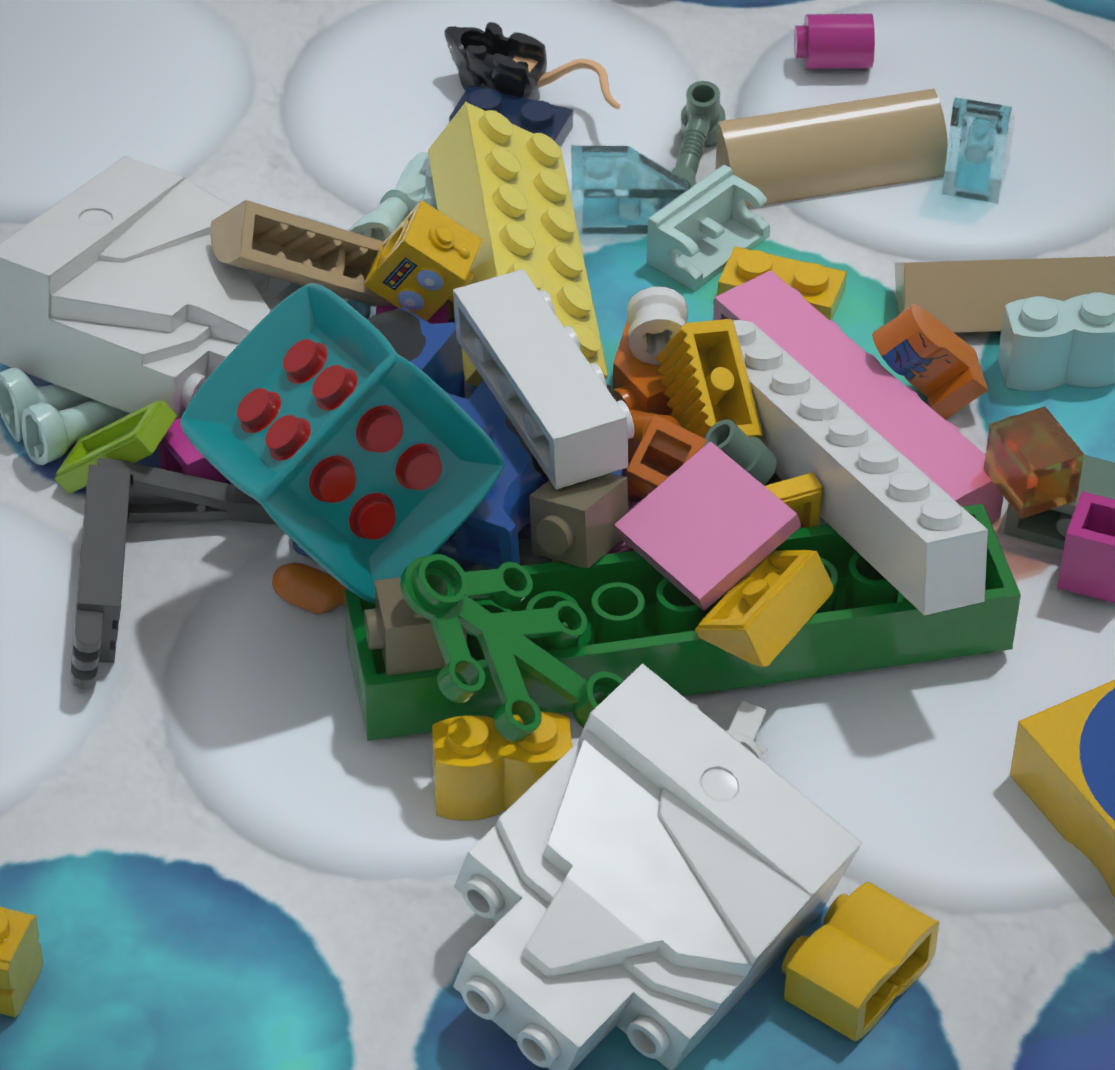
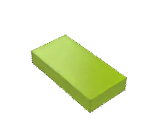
M157 400L79 439L56 472L55 480L68 494H71L87 486L89 465H97L98 458L135 463L153 454L177 415L164 400Z

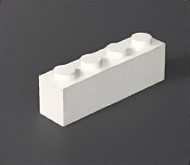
M524 269L453 289L457 341L554 488L557 490L627 468L628 439L634 437V423L631 413L624 401L616 402L607 389L606 380L599 365L595 362L590 364L585 358L571 326L564 327L559 321L547 291H538Z

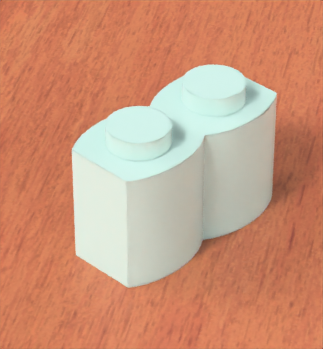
M1093 292L1075 296L1066 301L1034 296L1006 304L997 358L1006 388L1019 391H1043L1056 388L1064 383L1079 387H1102L1114 384L1115 295Z

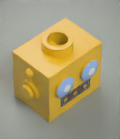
M421 200L381 244L364 286L398 308L402 307L428 321L447 300L454 304L453 289L470 285L474 275L470 268L483 239Z

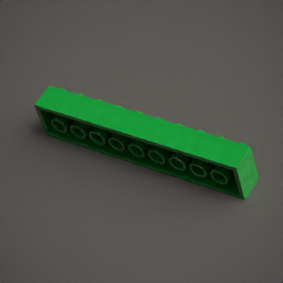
M983 504L962 507L988 529L985 602L923 615L829 524L799 528L775 550L817 551L834 590L824 604L769 666L766 667L753 665L698 637L695 631L698 624L727 592L707 610L703 611L636 551L606 554L588 569L561 561L524 565L523 567L532 577L533 589L517 607L512 609L498 606L490 597L473 600L491 613L552 608L559 601H571L584 611L588 623L586 631L573 644L568 647H559L548 641L546 637L529 640L586 680L593 674L601 671L614 673L623 680H626L643 663L678 693L686 696L1011 650L1013 648L1021 594ZM504 580L506 585L515 591L512 584ZM348 589L344 590L346 645L367 741L432 732L433 724L452 717L473 715L494 718L496 709L502 703L477 636L467 630V646L471 657L480 663L485 672V684L469 701L464 703L453 702L445 697L439 689L437 676L441 669L386 675L381 649L369 650L366 639L364 610L374 609L375 603L358 597ZM559 618L561 624L569 629L566 622ZM518 666L528 695L535 701L541 712L558 714L573 712V704ZM455 672L457 678L463 684L468 685L465 678Z

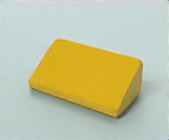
M775 550L738 581L698 624V627L695 629L698 637L759 667L769 666L831 596L834 590L818 552L811 550Z

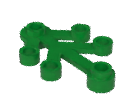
M432 554L413 560L401 575L400 587L406 603L415 613L430 620L445 662V666L438 673L437 683L443 695L453 702L464 703L469 701L485 684V672L480 663L471 657L461 626L478 637L502 703L494 713V725L500 735L509 741L521 742L540 726L542 720L541 711L535 701L529 697L518 666L573 704L574 718L583 729L590 713L624 681L618 675L607 671L593 674L586 680L529 640L546 637L548 641L559 647H568L573 644L586 631L588 625L584 611L577 604L568 600H562L557 602L552 608L491 613L473 600L490 597L495 604L502 608L512 609L517 607L533 589L531 575L518 563L505 562L497 569L464 572L462 567L450 557ZM504 580L511 583L515 591L510 589ZM559 618L566 622L569 629L561 624ZM455 672L462 675L468 685L463 684L457 678ZM512 712L520 716V718L523 721V724L519 723L514 718Z

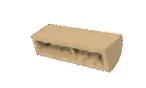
M933 88L719 121L715 170L722 165L733 169L734 175L755 186L765 195L767 202L764 205L943 177L947 175L948 139L945 119L939 98ZM745 200L746 207H754Z
M244 200L211 221L212 249L220 262L302 286L316 283L326 287L340 297L374 307L395 306L364 286L365 280L384 241L248 200ZM447 300L443 305H448L449 319H451L452 302Z
M1115 256L895 263L898 315L912 304H917L953 333L1001 331L1005 305L1016 300L1043 296L1066 301L1072 297L1093 292L1115 295Z

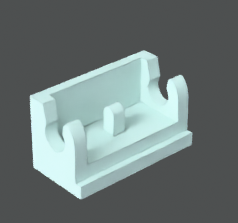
M722 165L648 218L646 263L691 290H698L724 270L734 246L752 250L770 236V224L760 215L750 212L745 204L746 200L752 206L759 208L767 202V198L758 188L734 175L733 169Z

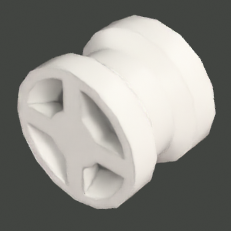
M650 287L639 291L629 301L627 305V322L630 326L628 344L632 354L640 361L651 365H662L655 360L656 356L688 320L687 303L681 294L667 287Z

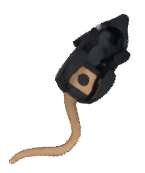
M494 22L486 24L485 32L475 27L449 26L444 30L449 51L458 69V76L465 91L469 85L481 88L483 83L487 88L498 92L528 98L539 88L554 82L574 70L583 68L596 72L606 102L613 108L620 109L621 107L611 95L608 74L605 68L593 60L584 58L572 60L550 72H546L547 56L545 45L527 34L514 32L507 38L503 35L500 25Z

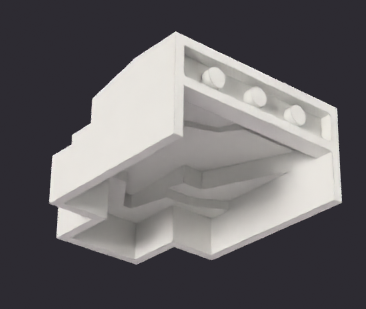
M123 156L0 243V363L11 368L18 367L24 373L130 414L157 400H164L177 415L175 419L177 420L182 418L189 402L201 385L251 330L280 302L303 286L220 262L212 249L211 221L233 208V206L195 185L183 176L128 156Z
M642 663L590 713L578 743L498 818L496 825L467 852L454 888L463 895L467 905L476 914L487 919L491 918L496 924L467 952L453 987L461 993L466 1005L476 1015L483 1019L494 1021L517 1041L521 1052L537 1066L547 1067L549 1070H574L617 1025L627 1034L631 1044L641 1054L651 1059H657L668 1070H675L822 913L862 842Z

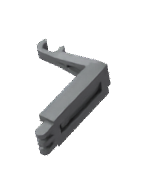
M98 458L97 465H89L72 648L71 683L80 689L91 688L97 681L99 662H115L122 600L127 518L128 523L234 520L276 524L260 503L242 492L232 483H222L124 460Z

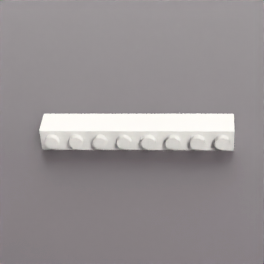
M733 320L764 437L759 439L777 459L774 473L782 480H787L813 472L823 486L820 517L923 615L985 602L988 529L753 322Z

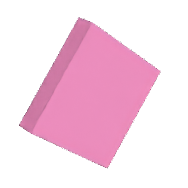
M710 441L618 520L614 526L618 536L698 607L705 611L801 527V523L795 511Z

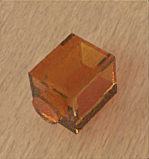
M1046 406L990 423L983 470L1022 519L1077 501L1084 453Z

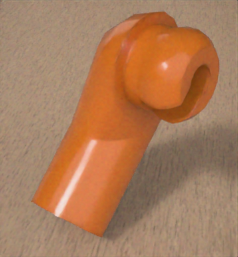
M293 562L281 565L276 569L272 577V587L281 599L311 613H326L345 604L344 590L347 588L330 574L306 564Z

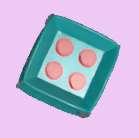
M309 283L290 294L251 330L201 385L189 402L180 420L181 428L191 444L226 479L260 503L280 529L332 577L358 597L371 603H375L374 580L401 577L404 569L413 560L435 554L485 499L505 465L500 451L490 437L439 385L413 363L398 355L385 336L346 301L331 290L316 283Z

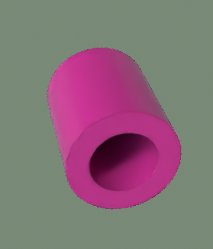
M872 13L806 14L804 25H795L794 56L795 58H804L806 69H860L873 67L875 28Z

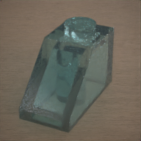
M958 97L954 98L942 194L998 204L1010 160L1015 123L1012 107Z
M571 145L570 194L579 234H648V218L688 190L687 181L630 146Z

